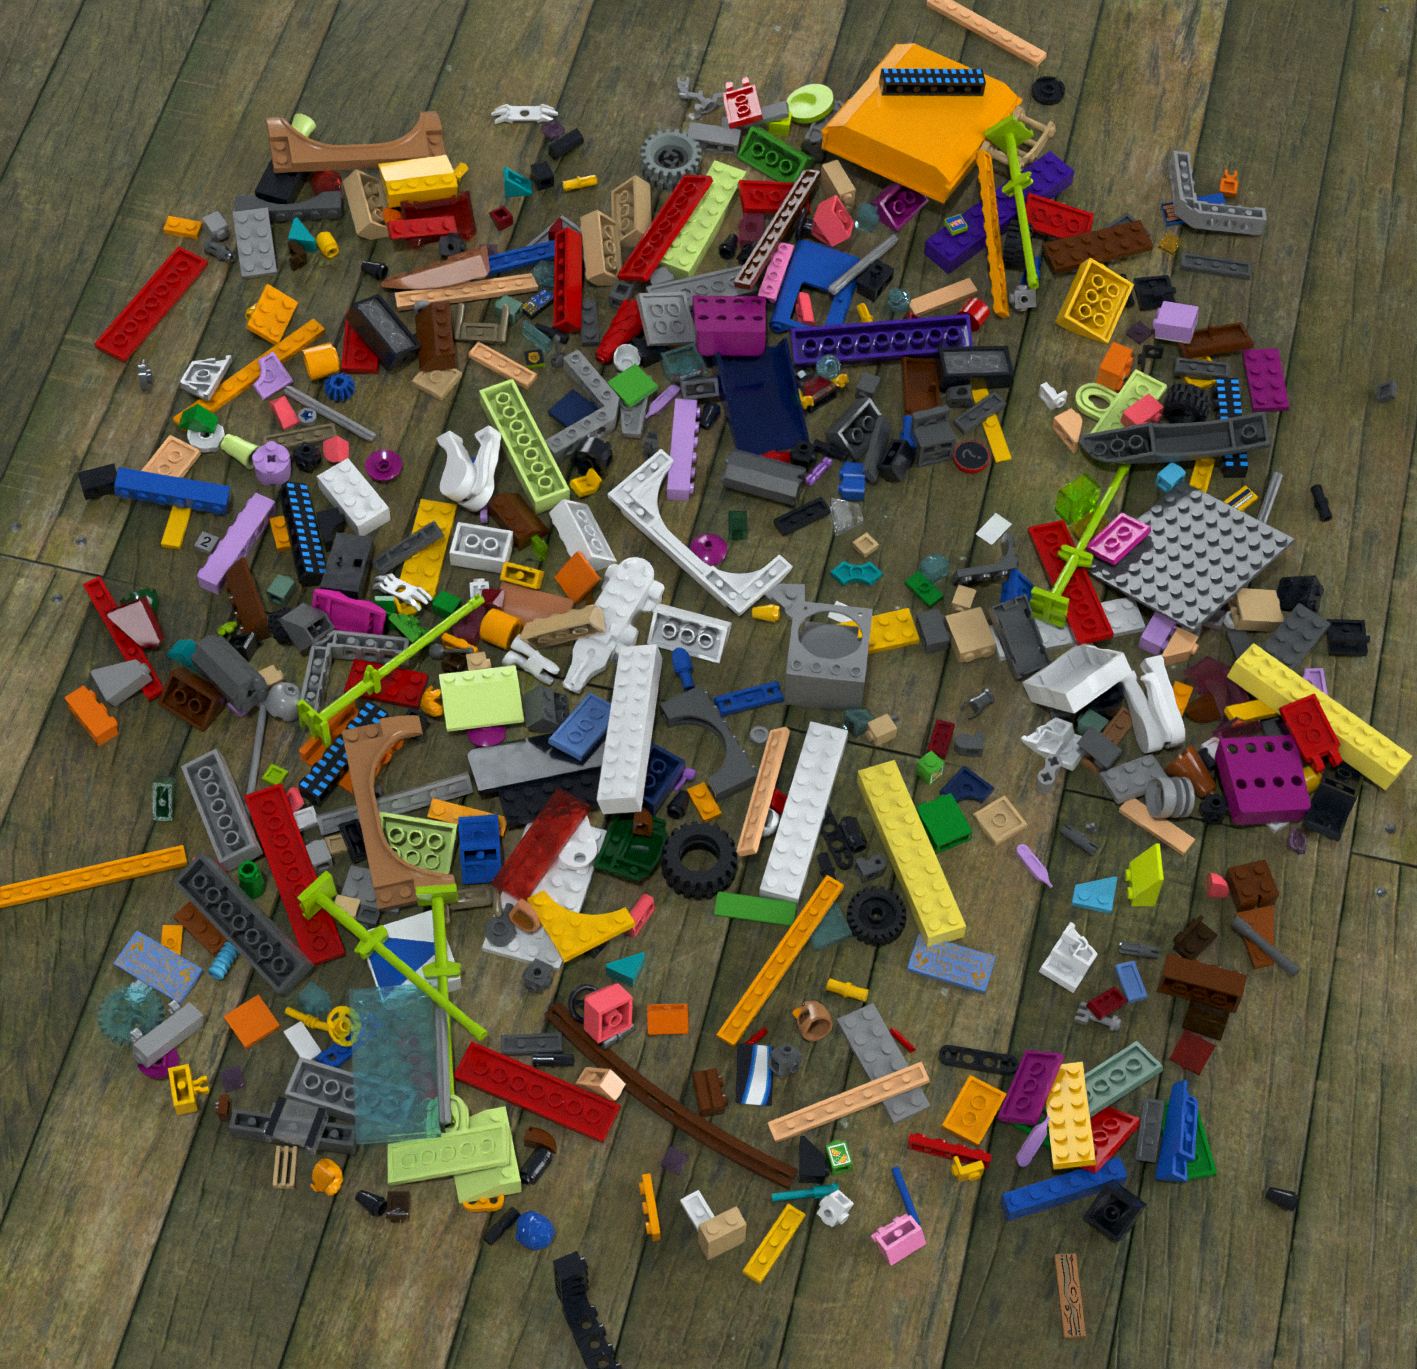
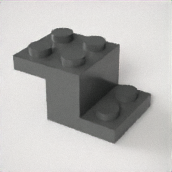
M948 405L936 406L932 409L920 410L912 414L910 436L917 451L916 464L918 468L953 460L956 438L948 422L950 413Z

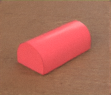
M799 292L794 304L797 322L814 327L815 321L810 295Z
M647 894L641 895L629 912L636 926L625 931L626 934L633 938L636 937L655 910L653 897Z

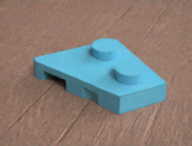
M1114 876L1075 885L1071 906L1111 914L1118 877Z

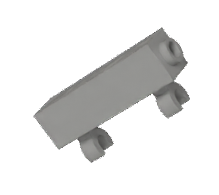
M175 1000L167 1004L170 1008L167 1012L171 1016L145 1036L137 1028L130 1032L132 1036L130 1041L133 1043V1058L137 1063H142L146 1068L150 1067L203 1027L204 1015L190 1002L182 1008Z

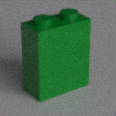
M951 793L939 795L935 800L922 802L916 807L935 854L971 840L973 831Z

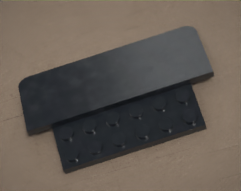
M607 732L582 761L550 745L548 741L554 733L472 749L468 752L467 756L478 794L482 795L497 791L507 828L562 817L585 810L600 809L597 795Z

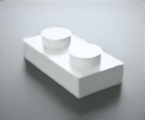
M699 1190L680 1200L682 1207L697 1232L699 1224L715 1217Z

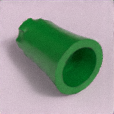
M251 860L243 861L238 867L239 886L251 899L259 898L266 891V881L262 877L256 863H253Z

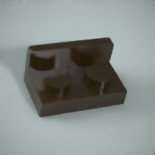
M1201 915L1197 919H1191L1186 926L1187 929L1184 932L1180 931L1173 939L1175 941L1173 950L1185 959H1197L1218 936V934L1202 922L1204 917Z
M1191 998L1182 1028L1220 1041L1230 1011Z

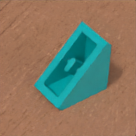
M505 166L503 168L505 198L532 195L531 180Z
M297 217L294 218L288 240L294 239L297 244L303 246L306 252L315 253L317 251L316 240Z
M192 639L178 640L167 654V657L200 673L194 667L190 658L191 654L196 652V643Z
M644 952L605 964L606 975L633 987L645 965Z

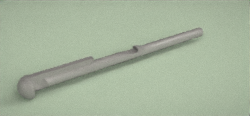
M265 700L260 701L256 705L260 708L246 795L255 792L267 708ZM245 802L244 807L246 809L249 819H251V815Z

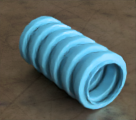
M230 942L224 943V947L220 950L221 952L217 954L218 957L214 959L211 967L208 968L209 975L217 980L224 979V975L228 973L227 970L231 968V965L237 958V954H239Z

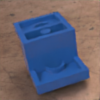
M498 814L458 817L462 884L501 882L502 868Z

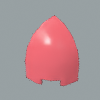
M339 436L323 441L325 458L333 463H340L349 458V442Z
M1209 872L1206 878L1207 897L1227 898L1229 887L1225 879L1216 873Z

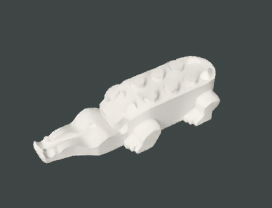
M638 557L627 558L619 565L611 564L607 568L601 587L603 591L594 604L603 610L606 632L576 641L573 648L572 664L564 682H562L564 688L580 693L592 677L607 669L614 654L619 655L620 647L636 645L639 631L634 625L642 612H654L655 607L662 602V594L665 589L662 583L654 580V569L645 559Z

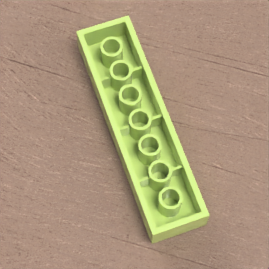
M714 160L706 174L711 176L714 181L659 262L657 269L667 266L669 273H673L674 280L695 275L740 196L737 184L739 180H746V171Z
M510 379L479 390L480 404L492 428L501 433L500 444L535 513L539 514L554 508L562 499L570 500V489L514 380Z

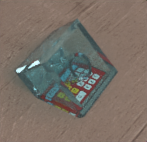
M695 343L661 353V368L667 380L676 383L708 372L701 355L696 351Z

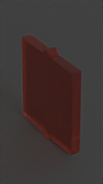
M1185 1030L1169 1060L1182 1066V1069H1188L1200 1076L1215 1045L1202 1039V1036L1198 1037Z

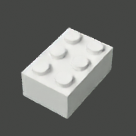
M458 522L449 552L451 565L501 573L504 562H509L514 544L513 531Z

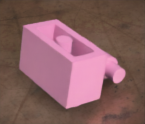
M904 1214L900 1218L898 1216L892 1219L893 1222L885 1227H879L876 1229L877 1232L870 1236L874 1243L877 1242L880 1253L891 1266L927 1244L922 1228L911 1215Z

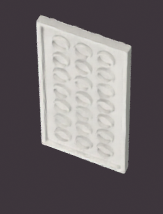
M550 819L526 825L500 897L502 913L506 903L515 906L520 899L527 902V898L543 890L560 906L580 913L595 868H593L592 864L583 870H571L560 862L548 826V820ZM591 827L598 855L607 836V831ZM577 856L575 858V861L577 863H582L585 861V858L583 856ZM541 924L537 931L532 932L521 930L515 925V937L506 946H494L485 938L482 946V951L528 964H532L534 959L537 958L552 965L554 971H560L563 960Z

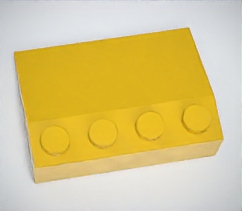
M447 155L378 164L388 208L457 199L458 185Z
M1089 258L1081 263L1055 323L1075 334L1108 344L1134 284L1092 258Z

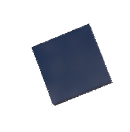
M572 389L548 410V415L564 428H567L599 410V408Z

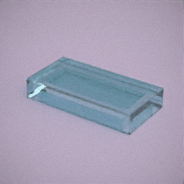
M525 320L522 322V335L546 354L551 352V339L529 321Z

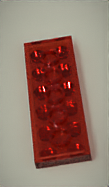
M557 788L491 882L492 886L518 901L523 899L527 902V898L532 895L591 810L590 805Z

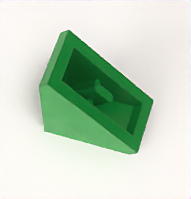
M197 404L183 411L178 427L180 429L215 434L219 417L200 404Z

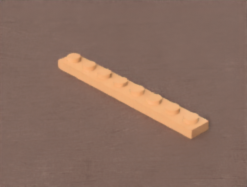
M927 0L926 6L1035 67L1046 58L1047 53L953 0Z
M529 273L473 281L463 285L453 284L437 288L395 293L397 310L403 311L414 309L415 302L419 300H426L430 303L449 301V304L499 297L504 296V294L513 295L538 291L536 274Z
M787 727L770 730L736 850L740 857L756 854L758 851L790 730Z
M919 1062L768 1122V1126L775 1143H778L930 1083V1080L922 1062Z

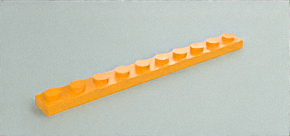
M982 149L977 151L978 158L976 162L979 167L978 179L981 183L980 196L983 200L982 212L985 218L984 229L987 235L985 242L989 253L987 259L990 264L989 276L992 280L991 293L994 297L993 310L995 314L1004 319L1010 317L992 157Z
M313 318L218 385L210 401L200 398L185 410L200 404L210 412H216L259 379L260 367L258 360L274 352L283 364L326 333L325 328ZM183 411L173 417V421L177 426Z
M184 845L1 886L0 909L188 866Z
M826 875L716 1034L717 1038L732 1047L736 1046L844 888V884Z

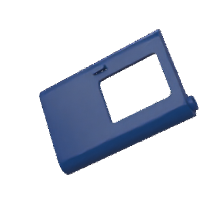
M799 240L769 322L770 329L775 333H780L785 330L790 331L791 328L812 327L790 319L801 284L828 292L829 286L861 259L807 240ZM860 274L834 295L825 326L845 323L857 286L856 281Z

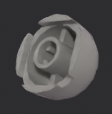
M281 682L274 685L268 692L265 700L267 711L275 718L277 716L283 718V721L297 719L299 716L296 703L300 701L302 690L290 682Z

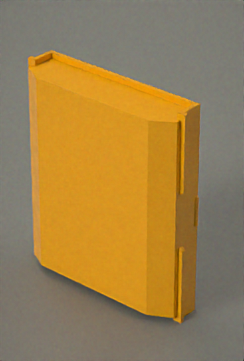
M896 43L871 72L868 80L851 99L846 101L821 130L820 134L823 135L821 148L944 204L975 164H977V151L980 150L984 140L990 141L985 137V131L1013 114L1016 106H1019L1023 99L1019 98L1004 82L985 74L986 85L983 96H882L879 85L881 68L972 69L915 43Z

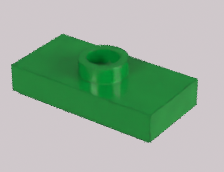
M919 571L905 580L904 585L929 609L944 598V595Z
M375 596V604L386 611L384 629L396 630V626L388 619L392 613H395L394 596Z

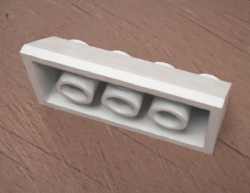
M562 499L549 512L552 523L556 526L559 537L564 542L566 550L571 557L577 551H580L595 571L617 562L587 504Z
M659 603L654 609L647 644H657L658 647L671 651L681 647L690 656L720 663L728 642L732 623Z

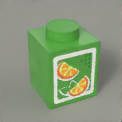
M930 751L917 761L915 773L930 785L943 775L945 763L935 753Z
M835 1140L825 1146V1156L832 1176L852 1171L853 1162L846 1140L841 1142Z

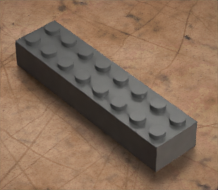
M199 853L173 882L278 994L288 995L315 966L210 855Z

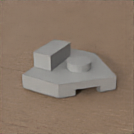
M777 584L765 594V599L771 604L780 606V612L792 621L795 600L805 601V584Z

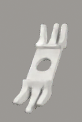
M505 104L496 108L491 113V116L502 115L495 119V124L501 122L512 123L513 121H537V123L545 121L555 124V120L547 115L558 116V112L545 104L540 106H509ZM528 111L530 114L523 117L520 115V112Z
M393 574L380 575L374 578V580L380 582L375 583L372 589H379L385 594L389 593L403 600L405 604L412 605L417 611H420L421 607L413 598L426 605L429 603L426 599L429 601L433 599L421 587H414L396 578ZM399 587L406 588L405 591L401 593L396 592V590Z

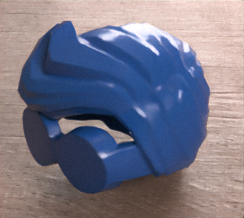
M526 1211L519 1216L516 1240L525 1248L531 1250L546 1248L555 1237L554 1227L545 1216L535 1211Z

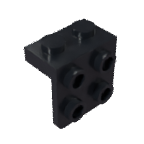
M1316 575L1282 577L1276 592L1280 601V609H1294L1300 603L1317 614V611L1320 610V600L1324 594V587L1320 584Z

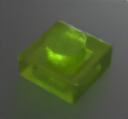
M538 535L531 537V548L539 560L546 559L548 550L546 542L541 540Z

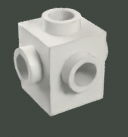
M837 1190L821 1200L819 1203L820 1209L816 1214L821 1217L825 1224L831 1227L839 1223L842 1225L848 1219V1212L854 1203Z

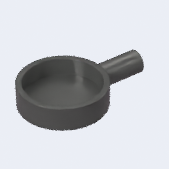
M143 359L138 364L141 390L145 391L150 390L149 384L152 383L151 369H148L147 360Z
M506 903L502 917L491 918L485 926L486 939L494 946H506L515 937V925L508 918L509 913L514 907L512 904Z

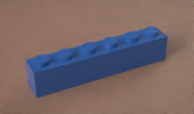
M119 467L114 485L115 496L120 498H132L142 502H156L159 505L167 504L177 508H191L195 511H208L213 514H226L230 498V486Z
M1117 1157L1108 1160L1096 1174L1079 1169L1003 1193L1000 1205L1008 1222L1100 1193L1103 1186L1112 1179L1120 1185H1124L1128 1175L1121 1158Z

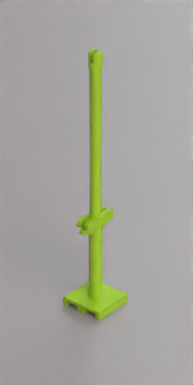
M1011 114L987 129L985 137L1007 153L1011 180L1002 187V192L1008 197L1015 195L1027 270L1028 288L1030 287L1031 290H1035L1039 287V282L1035 269L1023 189L1031 185L1033 179L1030 177L1031 172L1029 171L1021 174L1017 146L1032 138L1034 134L1032 130L1025 128V124L1022 121L1018 122L1015 116Z
M1131 464L1119 465L1113 480L1076 548L1068 545L1061 546V551H1058L1057 556L1066 561V564L1051 592L1033 587L1031 591L1032 598L1029 603L1033 618L1064 628L1069 599L1061 595L1077 566L1088 568L1092 566L1093 555L1085 552V549L1124 476L1128 473Z
M479 593L476 594L466 604L378 670L368 665L365 669L363 680L321 712H316L301 699L296 703L300 726L304 728L307 725L310 735L315 740L320 737L325 749L332 744L328 725L329 719L365 692L369 695L373 694V691L376 694L379 693L381 690L380 680L472 610L485 602L484 598L480 597Z
M328 871L319 876L297 897L301 902L299 906L304 911L302 914L304 918L310 920L323 908L360 939L354 953L360 954L361 959L365 960L374 951L377 952L463 1025L477 1040L481 1041L486 1037L487 1031L470 1019L383 945L389 938L388 931L383 925L368 931L331 900L337 892L333 877Z
M446 884L416 887L418 906L432 905L435 962L422 966L424 978L426 980L437 979L438 992L449 1000L448 978L460 977L461 963L447 961L444 904L459 903L457 885ZM447 1013L450 1094L455 1095L450 1014ZM451 1110V1122H450L449 1124H445L446 1126H450V1125L456 1123V1119H455V1117L452 1115V1110Z

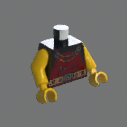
M803 370L799 371L795 376L798 380L794 392L795 402L797 405L802 406L803 409H807L809 414L813 413L837 398L838 386L843 388L845 386L844 383H849L847 375L841 374L837 377H831L821 374L819 371H814L809 375Z

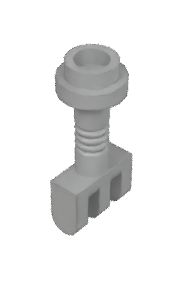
M1080 1003L1079 1007L1081 1009L1077 1010V1015L1079 1016L1074 1018L1076 1023L1087 1026L1089 1020L1110 1026L1109 1031H1119L1122 1020L1118 1019V1016L1114 1015L1113 1018L1105 1017L1099 1021L1086 1007L1087 1003Z

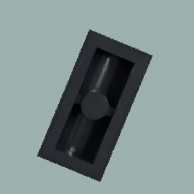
M575 128L549 144L548 154L553 160L560 158L584 143L582 134Z
M358 819L340 823L338 828L352 863L367 859L362 829Z

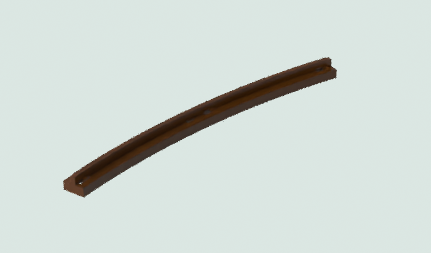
M560 1001L556 1005L553 1003L550 1006L551 1009L544 1013L545 1018L559 1032H562V1035L597 1068L611 1069L626 1084L623 1089L654 1113L721 1156L785 1189H790L798 1169L769 1156L713 1125L655 1086L608 1047L602 1050L600 1046L603 1044L598 1046L596 1041L584 1030V1025L577 1022ZM555 1013L561 1018L560 1021L554 1016ZM648 1095L656 1099L658 1102L655 1103L654 1101L649 1099ZM667 1107L668 1109L673 1111L674 1114L672 1115L671 1113L666 1111L665 1108ZM778 1173H781L789 1177V1179L787 1180L785 1178L778 1176Z

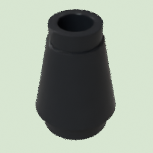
M729 234L719 245L718 250L721 257L729 259L734 256L738 242L737 235Z
M363 261L361 265L362 271L377 280L385 279L388 275L389 269L384 263Z
M708 402L704 405L699 426L702 429L709 430L720 415L721 407L714 402Z
M680 790L667 805L669 817L680 819L685 815L690 797L688 792Z
M1271 1186L1266 1194L1267 1199L1286 1211H1294L1299 1200V1196L1294 1191L1273 1188Z
M360 1190L355 1197V1200L372 1216L380 1217L387 1209V1202L384 1197L364 1190Z

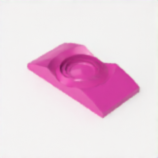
M314 590L312 607L327 614L335 626L333 630L383 635L386 611L370 601L348 598L340 591Z

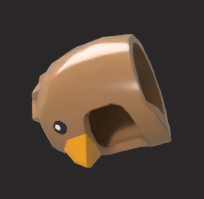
M805 1001L792 1012L797 1019L801 1035L806 1040H820L826 1037L832 1030V1017L828 1010L818 1001Z

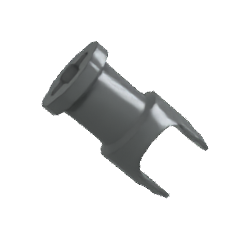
M212 238L207 240L204 245V252L216 256L218 260L234 262L237 258L236 254L231 252L226 245H220Z
M653 431L648 432V436L642 443V456L646 461L657 453L659 448L657 434Z
M987 688L982 689V693L976 697H971L960 707L961 709L968 704L973 709L974 714L968 719L982 712L983 708L989 703L995 702L990 690Z

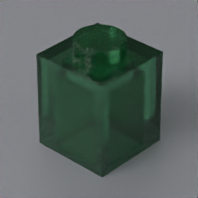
M728 511V540H747V511Z

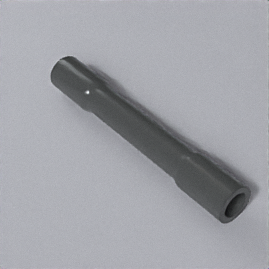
M1237 916L1232 921L1231 925L1250 939L1292 978L1300 971L1296 964L1282 955L1240 916Z

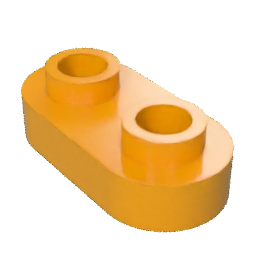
M501 1194L498 1197L488 1199L487 1197L481 1198L474 1205L469 1204V1202H462V1205L468 1212L498 1211L504 1205V1195ZM492 1199L498 1200L495 1204L490 1203Z

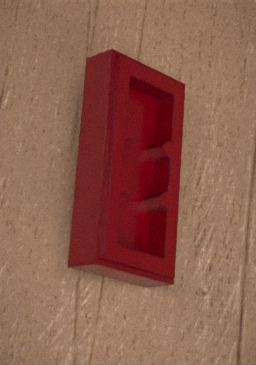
M936 720L927 753L932 751L939 758H946L955 729L954 723Z
M1114 986L1089 1001L1086 1007L1100 1021L1126 1005L1128 1000Z

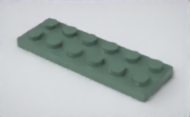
M1138 1041L1084 1074L1090 1118L1163 1071V1065ZM1045 1103L1042 1112L1047 1116V1109Z

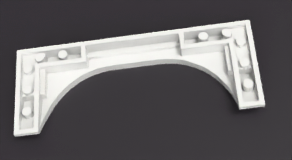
M660 449L610 491L608 498L621 509V513L716 600L725 608L728 606L740 616L763 595L765 596L766 593L779 584L793 566L781 555H778L767 566L758 571L737 574L720 571L699 559L667 529L660 517L657 505L659 490L667 472L674 463V460Z

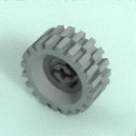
M665 129V133L659 130L656 136L651 134L649 140L646 139L644 146L641 147V173L643 177L645 176V181L650 182V186L653 188L658 186L659 191L663 192L665 188L667 192L672 193V189H675L683 175H700L702 151L699 142H695V137L692 135L688 137V132L679 133V129H675L674 132H670V129Z

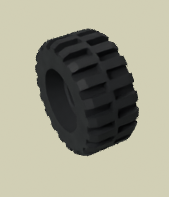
M693 821L691 825H687V823L680 825V830L675 828L671 832V836H667L665 845L662 847L661 868L663 878L666 879V883L670 888L674 887L675 893L678 895L683 893L684 898L690 899V897H695V900H701V897H706V899H711L714 894L717 895L718 891L723 892V888L728 889L731 881L735 878L737 870V848L734 847L735 842L731 837L729 838L728 832L725 830L720 831V826L716 824L711 826L709 822L703 821V824H698V821ZM692 850H705L712 853L717 858L718 863L707 871L696 872L686 868L680 860L686 853Z

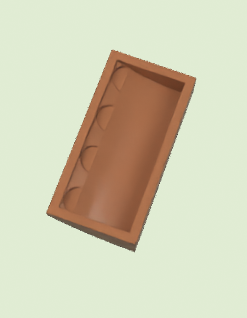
M502 582L500 589L505 590L503 608L498 610L522 619V628L525 627L526 623L533 622V619H544L552 614H564L568 610L575 609V600L507 582Z

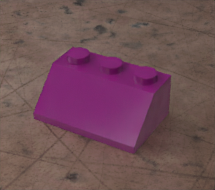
M892 181L867 206L876 220L897 232L929 202V199L917 191Z

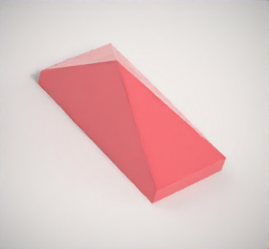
M285 395L268 402L283 430L300 424Z

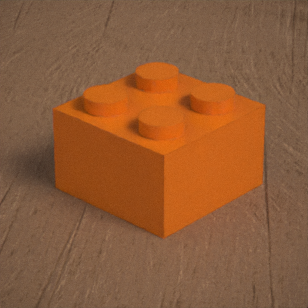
M1113 342L1099 366L1096 383L1114 392L1120 391L1124 385V378H1128L1131 373L1130 367L1134 360L1132 357L1133 349Z

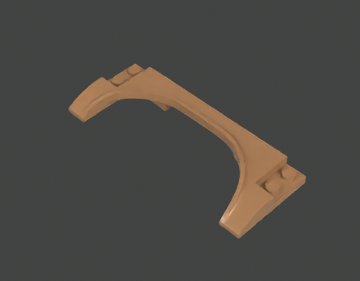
M436 111L419 112L420 118L415 127L397 140L379 144L330 145L304 136L283 117L265 118L274 173L378 169V164L446 155L441 122Z
M414 715L379 719V723L342 730L379 912L418 903L416 887L455 884L454 875L425 870L400 858L387 843L381 826L374 791L375 773L381 758L394 743L401 739L423 735L420 718Z

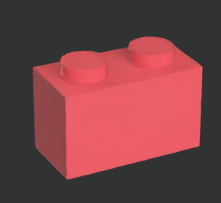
M1148 393L1122 413L1120 423L1124 427L1152 422V424L1158 423L1163 417L1164 406Z

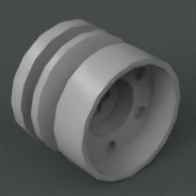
M1152 777L1148 782L1145 794L1149 814L1154 818L1188 817L1192 813L1195 801L1194 788L1190 779L1187 777Z

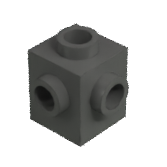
M535 958L531 966L526 967L522 976L526 989L532 993L538 992L540 994H543L545 989H549L553 982V966Z
M788 1042L769 1052L768 1067L781 1079L800 1069L802 1054Z

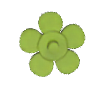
M236 621L226 622L217 629V632L221 636L226 634V632L228 635H231L234 627L238 624Z

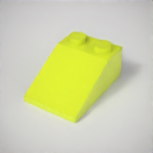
M1160 843L1154 844L1130 862L1128 869H1125V881H1129L1127 899L1131 900V906H1155L1164 880Z

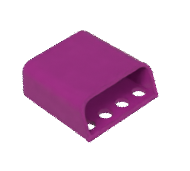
M693 295L692 318L696 351L700 355L757 357L764 353L766 339V296Z
M1291 735L1219 739L1215 753V762L1219 770L1232 821L1235 824L1251 825L1296 822L1304 817L1310 809L1311 803L1299 751ZM1283 743H1289L1288 751L1283 748ZM1264 744H1271L1274 751H1266ZM1227 746H1234L1237 749V753H1229ZM1245 746H1254L1255 753L1248 752Z

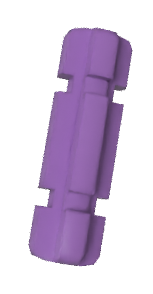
M824 457L821 463H818L811 470V474L805 477V484L812 486L816 482L815 480H818L826 472V469L832 465V460Z

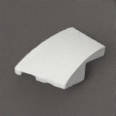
M1059 718L1050 720L1047 724L1036 728V732L1027 737L1024 735L1021 738V741L1027 747L1044 758L1050 754L1059 755L1062 758L1061 767L1071 771L1075 769L1084 756L1078 750L1080 746L1077 744L1082 736L1074 734L1073 723Z
M1070 922L1039 972L1074 993L1098 954L1088 944L1085 937H1081L1074 929V923Z

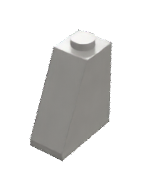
M137 660L95 669L90 672L106 701L115 707L152 681L149 675L151 672L149 667Z

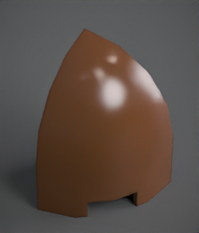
M1212 693L1195 699L1186 708L1188 716L1196 722L1204 723L1221 718Z
M642 806L641 812H635L632 833L652 836L653 818L650 812Z
M529 1126V1131H526L524 1136V1146L533 1149L543 1147L550 1153L557 1154V1145L552 1135L543 1129Z

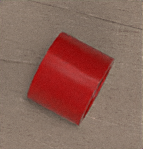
M969 298L957 315L969 314L971 331L975 332L979 330L989 317L990 310L983 301L977 298Z

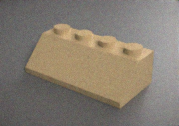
M355 169L343 181L356 233L360 237L369 240L388 237V229L382 213L383 209L388 207L382 180Z
M635 175L611 191L612 219L618 222L621 247H636L652 223L650 184Z
M598 210L580 217L586 268L585 276L587 280L597 286H614L617 280L624 282V280H619L617 277L618 272L623 266L618 222Z
M587 605L584 609H571L564 614H552L548 618L533 619V622L526 623L520 634V640L537 650L605 633L603 610L596 605Z

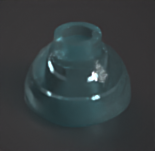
M893 288L889 291L887 305L891 311L900 312L911 303V296L907 291Z
M832 354L822 356L817 362L818 374L828 380L836 378L840 372L838 358Z

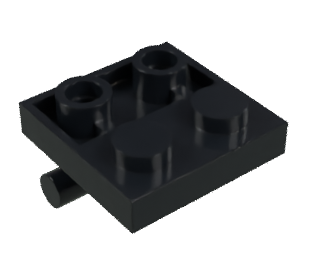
M1168 275L1133 279L1140 311L1161 308L1163 301L1176 303L1173 295L1176 294V288L1171 287Z
M1326 620L1331 623L1327 631L1329 655L1367 656V643H1370V636L1366 635L1365 620Z

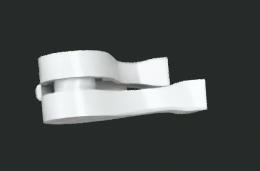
M487 426L475 433V437L481 446L474 463H472L468 451L463 446V439L451 431L437 437L439 445L447 453V462L440 482V491L446 497L458 502V504L472 512L483 508L490 500L494 490V472L498 462L501 433L491 426Z
M1162 655L1146 658L1140 664L1142 671L1145 673V675L1141 676L1140 680L1145 683L1148 700L1137 683L1135 671H1132L1131 674L1118 682L1122 687L1129 707L1137 743L1144 754L1162 750L1163 746L1171 748L1183 745L1185 742L1183 720L1164 666V659Z

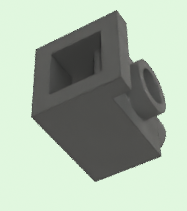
M617 280L609 295V307L618 310L626 298H628L629 302L634 294V286Z

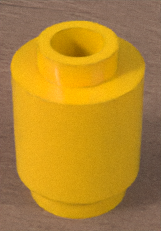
M319 233L315 240L323 255L328 258L336 256L339 252V246L331 233Z

